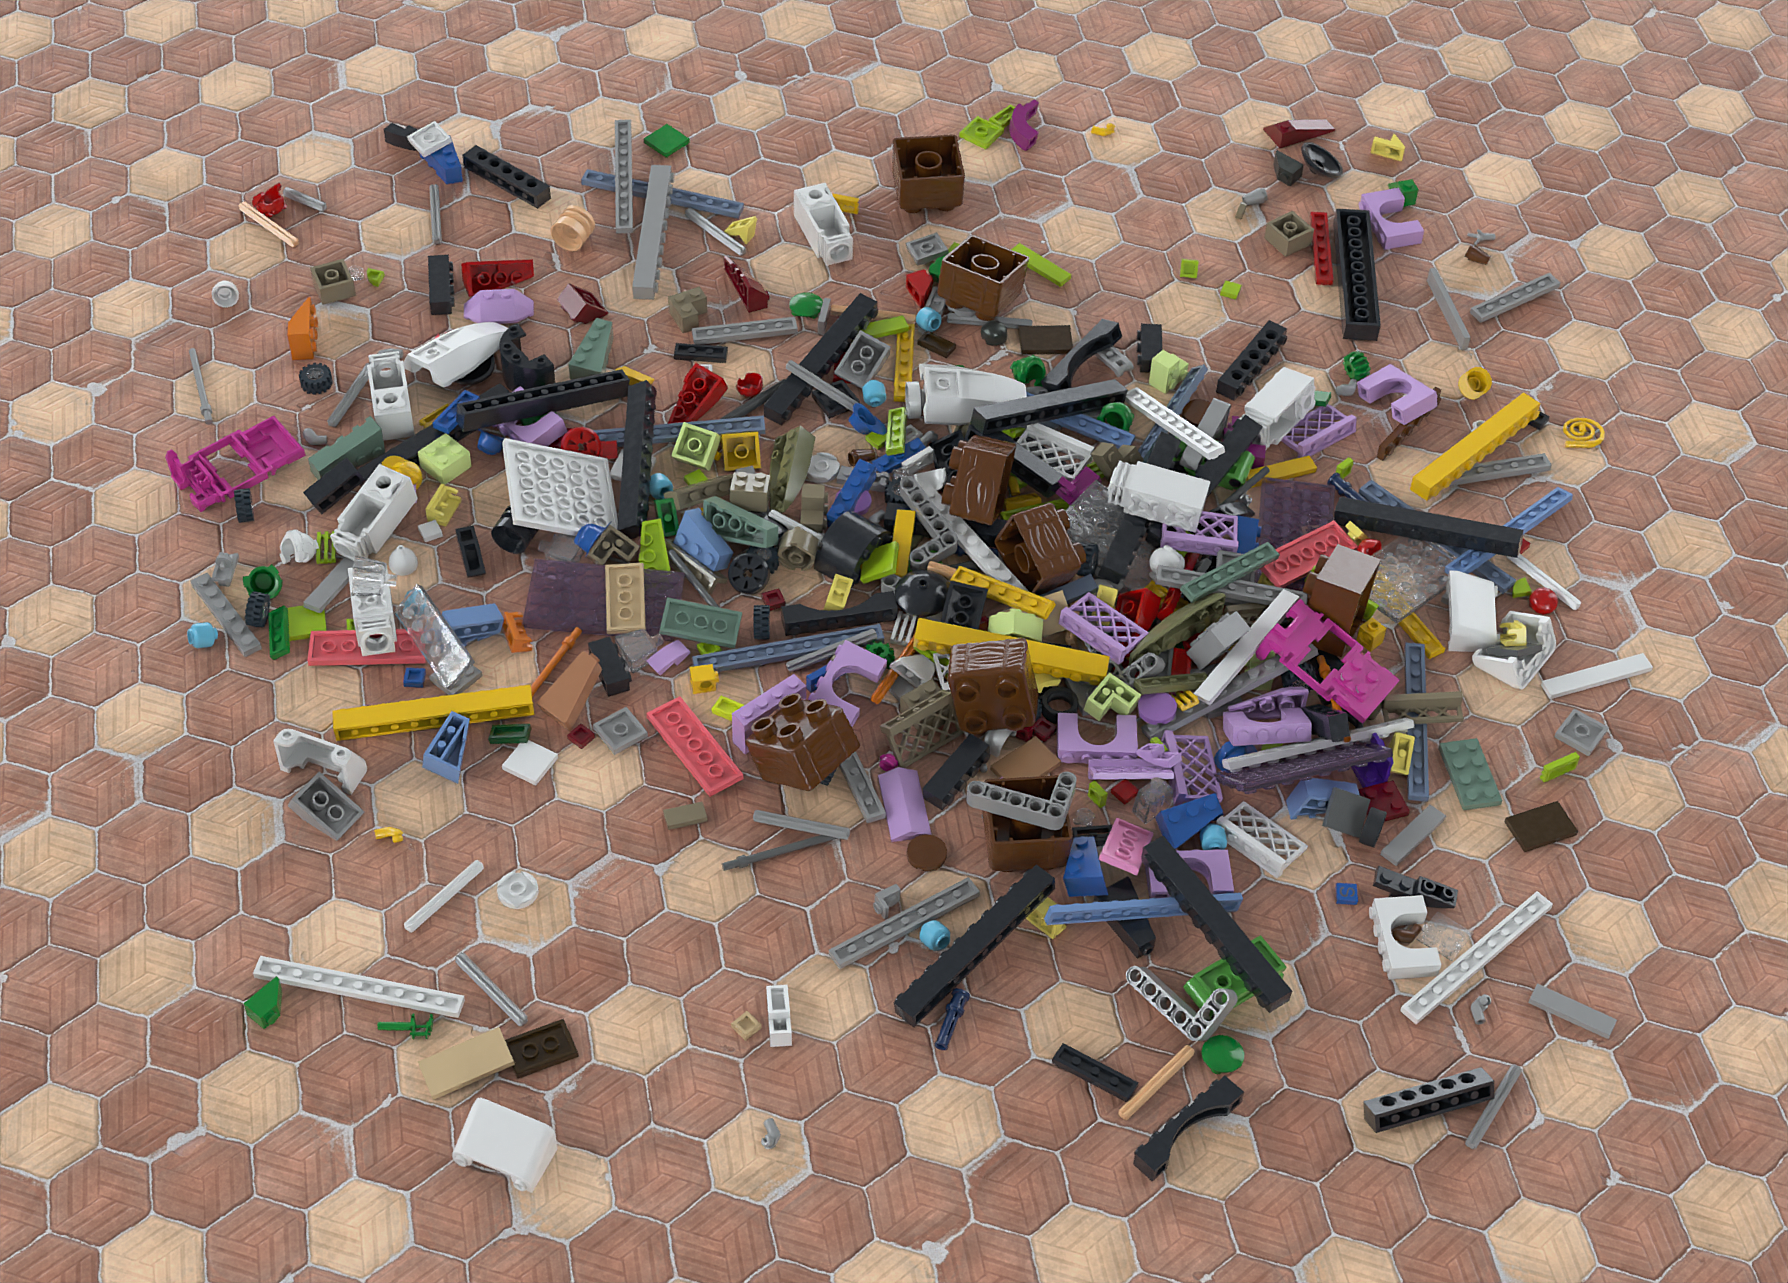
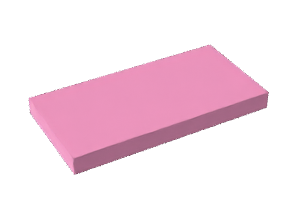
M1116 818L1098 860L1137 875L1142 864L1143 847L1151 842L1154 833Z

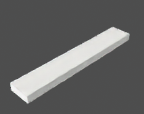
M1644 653L1544 680L1541 683V687L1549 699L1647 673L1652 671L1653 666Z

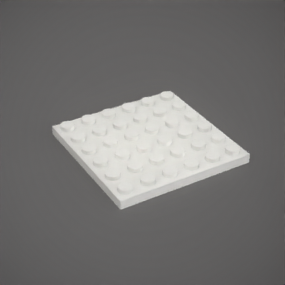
M504 438L502 446L513 525L576 536L582 526L586 524H595L605 528L612 521L610 525L616 529L618 528V518L607 458Z

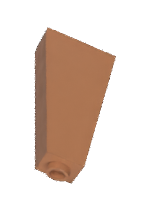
M582 651L537 702L545 714L568 731L572 730L602 671L598 663L600 660L592 653L589 655Z

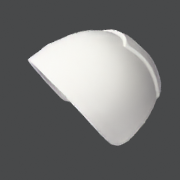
M941 468L914 474V477L923 490L932 486L936 491H940L946 482V470Z
M1008 729L988 731L984 742L989 744L990 754L998 757L1009 735L1016 736L1017 731Z

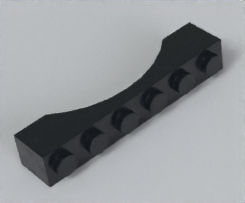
M1101 319L1041 380L1042 387L1047 389L1048 393L1072 388V379L1077 369L1087 359L1098 352L1113 347L1120 340L1122 333L1119 323Z
M893 591L875 593L863 603L843 610H817L802 604L781 606V620L785 636L895 621L898 616V606Z
M1225 1075L1220 1080H1214L1205 1093H1199L1190 1106L1186 1105L1182 1108L1179 1116L1175 1119H1169L1164 1129L1160 1132L1156 1131L1153 1133L1148 1143L1137 1147L1134 1152L1133 1165L1153 1182L1168 1168L1170 1151L1177 1138L1187 1128L1199 1121L1216 1116L1229 1115L1242 1103L1244 1091Z

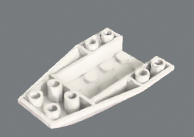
M482 322L457 328L407 354L403 362L404 369L417 372L424 367L430 370L433 383L442 387L450 386L454 381L464 378L466 374L472 372L499 350L500 339L508 328L496 322Z
M919 364L920 380L925 382L926 403L923 408L925 424H970L975 407L1027 397L1024 383L1005 376L951 365Z

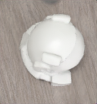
M296 529L286 532L280 545V558L283 564L290 562V555L294 554L296 562L306 563L316 554V549H319V545L309 535Z
M1164 545V547L1158 548L1151 555L1149 565L1152 571L1149 575L1156 582L1158 565L1184 569L1185 560L1176 550L1168 545Z

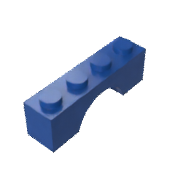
M861 459L858 460L827 513L828 527L847 511L851 513L855 510L862 493L865 490L869 491L877 478L876 465Z

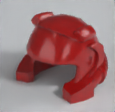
M280 182L269 188L265 193L261 192L253 197L252 205L260 213L265 214L266 217L275 216L287 208V205L284 204L283 196L279 193L281 190Z

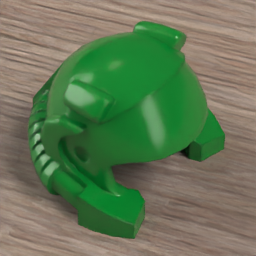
M1031 355L1014 361L1011 364L1010 369H1012L1015 380L1025 385L1035 380L1034 386L1042 387L1041 380L1046 375V369L1040 357Z
M1115 402L1104 406L1101 413L1097 416V420L1105 423L1106 418L1109 425L1129 432V428L1134 420V414L1127 405Z
M272 564L269 567L259 566L254 568L249 576H243L244 588L246 587L249 596L252 592H260L270 595L269 598L272 600L276 598L282 589L283 580L279 576L278 569Z

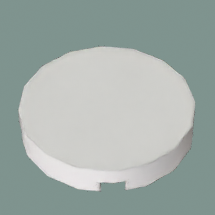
M819 452L811 458L807 477L814 482H830L838 476L840 463L834 455Z
M523 871L521 873L510 872L504 875L497 885L498 899L504 906L512 909H521L531 905L536 900L539 892L537 880L533 875Z

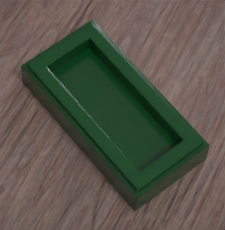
M530 724L492 725L488 741L490 744L528 743L532 728Z

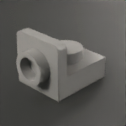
M897 884L875 893L873 907L876 913L881 914L884 920L888 918L889 907L896 905L900 901L901 890Z

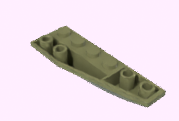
M801 425L791 429L782 436H778L774 441L770 462V511L776 510L781 514L784 513L795 500L806 479L816 437Z
M1211 593L1182 607L1165 618L1131 652L1128 666L1147 653H1154L1158 656L1161 652L1173 648L1176 644L1188 640L1196 633L1203 632L1214 622H1218L1222 617L1226 595L1224 593Z

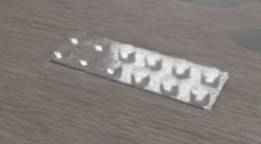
M416 584L395 609L394 614L444 687L452 690L475 661L421 585Z

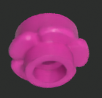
M883 754L879 758V766L886 772L898 766V761L895 760L892 754Z

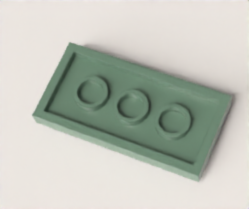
M667 597L659 634L735 649L742 612Z
M1477 738L1439 744V751L1463 810L1499 806L1502 804V798Z

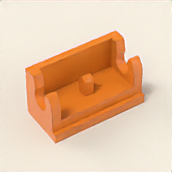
M504 612L502 629L511 653L532 651L533 647L530 644L532 639L526 634L523 620H514V618L523 617L522 613Z

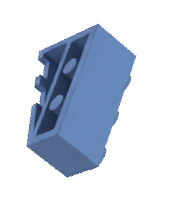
M700 508L687 510L684 513L673 543L713 572L728 568L734 552L721 535H717L712 529L713 525L710 521H706Z
M495 603L442 611L435 640L445 655L450 653L449 649L459 645L462 648L467 646L466 643L477 639V641L500 633L504 617Z
M451 711L423 754L422 768L458 784L468 736L469 718Z
M1303 777L1286 799L1290 819H1297V816L1309 815V818H1316V814H1325L1333 787L1359 795L1357 784Z

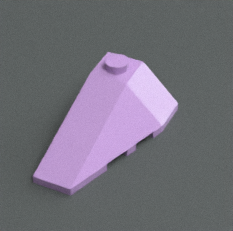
M1302 686L1280 688L1229 706L1227 712L1243 711L1250 720L1281 718L1282 708L1305 707L1309 691Z

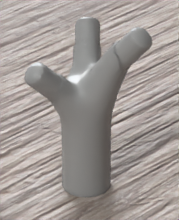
M1480 229L1477 230L1478 234H1467L1469 237L1477 238L1474 245L1483 240H1495V234L1483 233Z

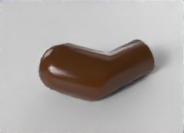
M1414 923L1409 930H1393L1392 936L1398 942L1411 943L1422 931V928Z

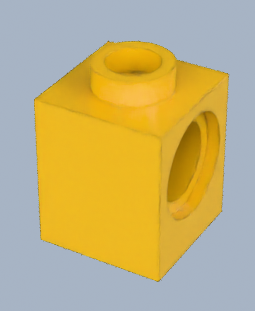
M1372 617L1359 627L1356 641L1371 652L1383 643L1387 628Z
M713 664L689 667L693 694L716 691V683H719L718 671H714Z

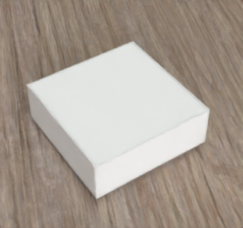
M436 520L418 525L419 532L425 542L443 537Z

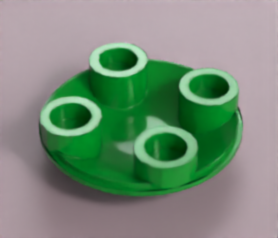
M803 292L796 294L789 302L791 314L812 319L817 318L818 313L821 311L823 300L814 293Z
M1216 1035L1209 1038L1203 1044L1201 1051L1203 1061L1211 1068L1214 1074L1219 1075L1233 1072L1243 1065L1244 1050L1241 1044L1234 1038L1226 1035Z

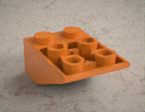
M311 297L304 301L288 322L287 336L292 360L314 359V352H317V342L315 340L318 339V333L315 327H318V318L314 317L316 315L315 304H312Z

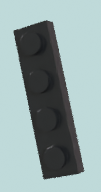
M1062 1043L1052 1058L1053 1064L1126 1103L1138 1088L1139 1082Z

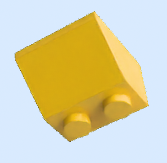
M758 432L721 434L725 471L753 466L754 469L761 468Z

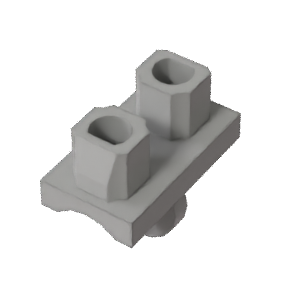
M219 552L215 560L216 565L212 574V581L218 582L219 586L229 587L231 585L239 559L238 553L228 554Z

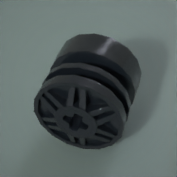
M509 505L493 527L491 536L494 542L503 550L513 554H521L525 552L539 529L513 525L511 505Z

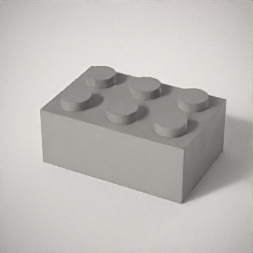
M1237 611L1231 615L1227 613L1218 622H1214L1206 631L1200 634L1190 644L1191 648L1186 653L1197 667L1202 670L1231 648L1251 628Z

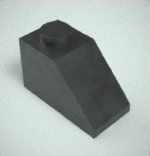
M1277 150L1273 163L1277 180L1292 186L1302 177L1304 164Z

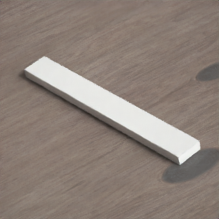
M1282 590L1250 627L1251 630L1238 641L1193 693L1198 697V700L1208 705L1215 701L1255 654L1264 641L1265 636L1277 623L1280 625L1286 618V614L1300 599V596L1287 590Z

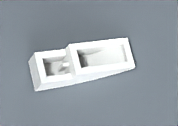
M766 986L770 1047L792 1046L788 986Z

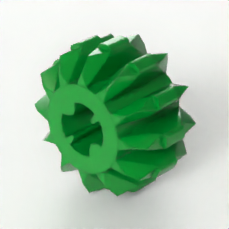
M1353 351L1344 357V370H1346V375H1349L1350 379L1360 381L1370 375L1371 368L1369 367V362L1362 352Z
M873 641L872 645L867 644L865 650L886 659V669H891L889 666L895 662L894 650L889 646V643L883 644L882 641L880 643Z

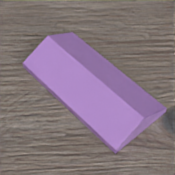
M897 767L878 775L891 842L912 840L924 834L931 835L917 770Z

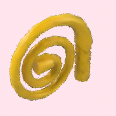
M1588 418L1570 419L1564 423L1562 428L1568 438L1575 440H1566V448H1593L1600 445L1605 437L1603 427L1598 422ZM1571 423H1573V424L1570 426L1569 429H1570V432H1571L1573 435H1571V434L1567 431V426H1568L1569 424H1571ZM1589 423L1596 426L1601 433L1597 440L1588 441L1595 435V429ZM1578 426L1579 432H1576L1574 427ZM1586 427L1591 431V434L1587 437H1576L1585 435L1587 432Z

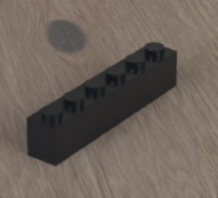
M972 424L968 426L964 439L967 442L974 435L1017 444L1011 473L1047 499L1056 494L1055 492L1060 488L1058 480L1062 476L1065 477L1003 432L998 431L982 435Z

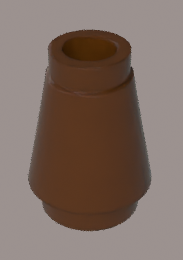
M1470 245L1464 256L1469 261L1487 265L1491 258L1490 255L1476 245Z
M853 449L848 453V462L851 466H855L859 459L869 462L876 458L874 449Z

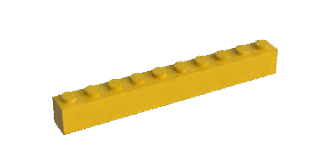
M1523 392L1413 476L1410 490L1426 501L1436 497L1443 488L1449 487L1451 482L1459 479L1465 471L1471 470L1474 464L1481 462L1487 454L1493 453L1496 447L1503 445L1509 437H1513L1518 430L1525 428L1531 420H1535L1540 413L1539 407L1541 403Z
M918 618L913 647L922 651H936L944 655L950 654L951 646L956 644L1017 638ZM1026 640L1033 671L1036 674L1045 673L1056 678L1064 677L1076 682H1089L1096 686L1107 676L1110 656Z
M519 685L508 688L333 710V730L336 741L440 728L451 711L469 718V724L534 715L531 685Z

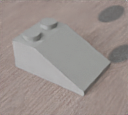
M860 330L834 374L863 389V386L868 381L873 380L890 355L891 347Z
M320 771L288 804V807L300 818L336 841L364 813L358 805Z

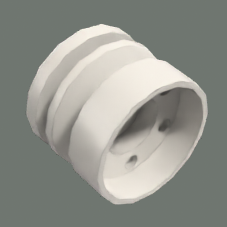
M918 381L906 382L905 384L908 419L921 418V413L926 403L925 382L923 389H920Z

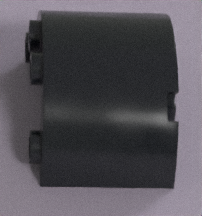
M517 323L510 326L503 333L499 344L505 385L513 392L518 387H522L525 390L556 383L554 364L545 354L529 361V358L522 352L520 338L525 337L526 333Z
M847 511L832 523L822 538L821 542L824 544L821 546V551L817 550L814 569L834 580L835 574L853 579L852 588L860 581L861 564L870 558L875 548L891 543L893 541V534L854 511L851 513Z

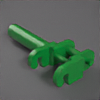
M412 1014L410 1022H378L377 1029L411 1030L410 1035H412V1039H415V1036H425L428 1039L433 1029L434 1016L430 1014L426 1025H416L415 1014ZM416 1028H426V1031L416 1032Z

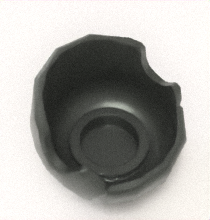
M997 320L988 321L982 326L980 331L981 337L985 339L987 345L997 346L1007 341V328Z

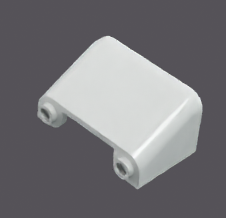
M1449 571L1446 584L1450 619L1448 651L1476 652L1478 649H1485L1487 652V647L1500 644V634L1496 632L1495 597H1497L1498 587L1494 586V582L1460 571Z
M1509 611L1501 623L1518 620L1526 626L1527 643L1542 644L1543 651L1517 658L1489 655L1485 649H1478L1473 654L1472 660L1477 668L1515 689L1522 690L1555 651L1556 638L1550 617ZM1504 627L1502 628L1503 633L1506 634L1508 628Z
M293 729L282 730L273 741L281 771L290 773L291 768L295 766L304 769L308 762L339 772L338 781L343 783L342 792L352 795L367 772L366 761L349 749Z
M477 1098L472 1105L452 1156L455 1163L463 1167L466 1165L470 1166L473 1161L505 1173L511 1176L513 1186L516 1189L532 1193L557 1151L556 1136L554 1130L543 1122L484 1098Z

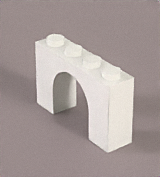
M1423 895L1375 898L1372 907L1369 908L1370 919L1374 921V935L1379 940L1378 952L1383 956V971L1387 972L1388 980L1434 977L1439 974L1441 961L1437 947L1407 948L1400 945L1391 933V930L1398 926L1413 925L1414 923L1424 924L1427 909Z

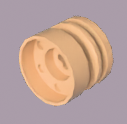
M568 206L552 225L550 230L551 236L561 248L568 251H577L593 232L595 221L589 212L582 207Z

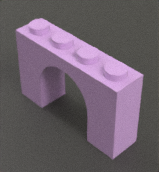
M1399 188L1362 194L1361 201H1359L1360 210L1370 211L1371 230L1375 233L1379 244L1382 245L1384 250L1420 244L1424 234V230L1418 220L1394 223L1381 216L1387 213L1402 211L1405 198Z
M1391 364L1357 382L1359 397L1368 403H1372L1390 393L1407 394L1391 403L1392 418L1403 425L1437 407V394L1433 389H1430Z
M518 387V388H517L516 390H514L513 392L520 391V390H524V389H523L522 387ZM553 411L536 423L528 426L516 425L518 420L493 425L504 436L507 435L512 440L542 446H549L567 432L563 419Z
M845 640L843 645L837 647L835 659L829 661L825 670L827 673L824 677L821 676L816 685L818 688L815 693L812 692L808 700L825 699L827 704L841 707L850 725L853 727L859 717L860 708L840 699L832 689L834 681L845 673H856L878 683L886 669L887 660Z
M795 674L732 713L733 743L744 754L749 752L745 741L753 733L751 726L754 722L763 717H768L777 709L780 710L779 701L789 694L798 693L802 699H806V685Z
M1300 707L1282 708L1281 721L1277 722L1253 721L1248 719L1243 711L1223 712V731L1233 746L1311 741V721Z
M1058 713L1056 724L1057 757L1061 762L1088 764V759L1137 758L1136 715H1117L1115 739L1105 745H1093L1084 741L1079 735L1077 713Z
M1176 850L1192 870L1201 873L1206 878L1209 891L1213 895L1228 892L1234 893L1228 850ZM1145 866L1149 899L1171 897L1162 882L1156 880L1153 871Z

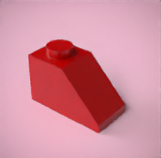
M925 269L906 274L907 290L920 309L924 308L933 285V278Z

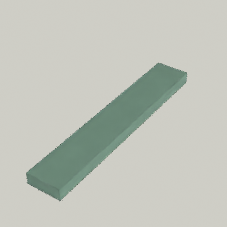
M1267 542L1182 585L1180 590L1193 603L1277 560L1280 554Z

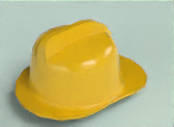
M1482 367L1471 368L1461 375L1458 380L1460 392L1464 397L1475 400L1485 394L1492 385V378L1489 372Z
M389 456L382 462L381 465L410 477L412 484L416 485V489L421 486L423 480L422 473L416 463L399 456Z

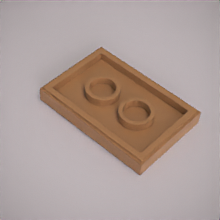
M1035 736L992 764L990 770L998 778L1003 777L1005 779L1041 777L1061 766V760Z

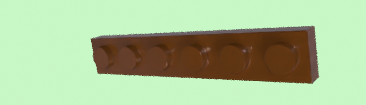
M1435 386L1433 390L1437 394L1438 406L1441 401V389ZM1432 410L1405 425L1400 423L1379 445L1376 458L1383 461L1387 456H1391L1395 447L1400 446L1404 438L1410 436L1413 428L1419 426L1423 418L1427 417Z

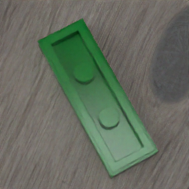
M284 605L268 613L270 657L273 660L290 653L288 608Z

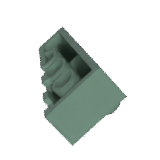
M599 318L595 319L568 364L571 380L606 373L608 357L613 342L612 322Z
M371 416L366 418V422L360 427L358 425L353 427L352 432L347 436H340L332 446L327 445L308 458L310 470L317 480L346 457L357 468L385 453L382 429Z
M717 496L704 500L703 517L707 522H711L713 525L712 529L717 535H721L725 541L762 548H769L778 544V525Z

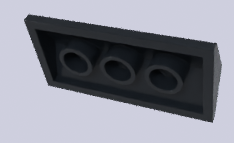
M961 429L929 444L934 450L933 462L935 469L945 468L946 482L950 483L953 475H957L958 471L950 469L949 462L954 446L958 447L960 440L965 441Z
M951 581L940 622L978 630L988 589Z

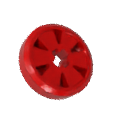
M579 426L570 429L564 435L561 441V449L599 457L601 441L592 429ZM579 443H580V444H583V443H584V445H583V446H584V450H579V451H578V449H579L578 444H579Z

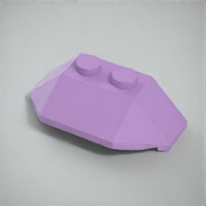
M516 289L480 290L464 304V319H469L475 323H517L528 316L534 315L533 300Z

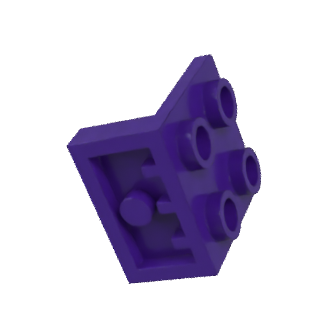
M1372 733L1367 752L1350 756L1348 763L1362 788L1388 782L1393 758L1385 749L1383 740L1378 737L1377 733Z

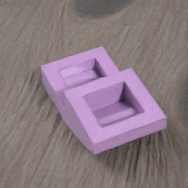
M676 640L652 655L647 660V663L661 676L674 663L676 665L680 664L691 652L679 640Z
M1147 743L1136 751L1137 755L1142 759L1164 768H1171L1182 761L1181 753L1165 752L1163 744Z

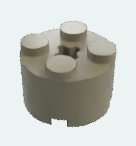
M794 527V529L786 531L782 535L778 550L779 562L790 570H795V568H801V571L810 569L815 561L819 539L811 533L804 531L802 527Z

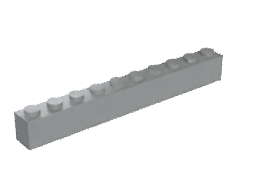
M651 165L632 286L634 299L654 300L655 293H658L657 280H660L659 268H662V257L660 256L664 255V245L662 243L666 241V233L664 231H667L668 222L666 219H669L668 206H671V196L669 195L673 194V184L671 183H674L675 173H672L671 166Z

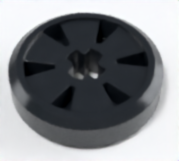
M741 554L729 566V582L734 589L742 594H756L763 590L769 581V566L758 554ZM747 570L753 571L751 577L746 576L745 572Z

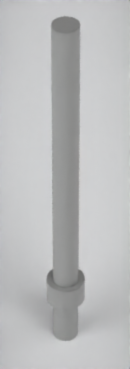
M191 348L189 349V355L201 402L200 410L204 416L205 423L210 425L213 423L211 417L212 408L208 404L196 349Z

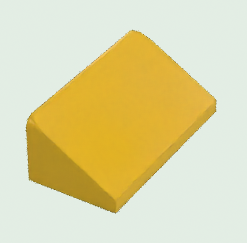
M626 366L615 369V371L622 369L630 379L629 385L645 380L650 384L654 382L653 378Z
M1036 493L1005 498L1003 508L1005 511L1040 504L1042 503L1041 497Z

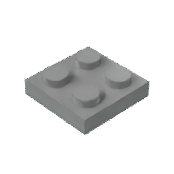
M938 233L906 243V248L917 266L936 260L949 253Z
M627 707L593 724L594 731L614 755L648 737V732Z
M1574 708L1556 731L1554 737L1590 756L1607 733L1609 727Z

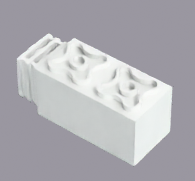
M826 183L794 190V217L817 258H823L826 266L852 260L853 238L849 233L850 225Z
M399 351L369 355L370 365H367L373 410L375 422L382 429L383 441L412 437L415 435L404 364L403 361H400ZM384 368H390V369H391V370H387V371H382V369H384Z
M1283 367L1256 393L1250 402L1246 403L1244 408L1245 414L1263 426L1252 444L1266 445V448L1270 444L1277 445L1305 417L1308 411L1314 408L1315 386L1313 377Z
M1119 461L1110 480L1107 503L1118 504L1124 507L1123 512L1196 533L1210 481L1140 461L1137 462V465H1130L1127 462Z
M381 464L377 466L337 519L339 523L338 528L334 530V534H331L330 537L338 554L357 561L362 565L372 552L377 554L418 499L410 477Z
M387 564L348 568L353 619L358 647H361L362 656L395 652L394 642H397ZM374 634H382V636L379 638L370 637Z

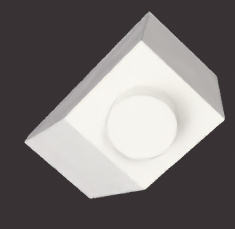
M923 654L901 657L889 666L916 688L931 680L936 669L935 664Z

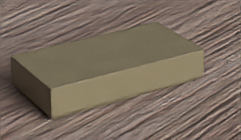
M703 802L663 810L668 830L707 822Z

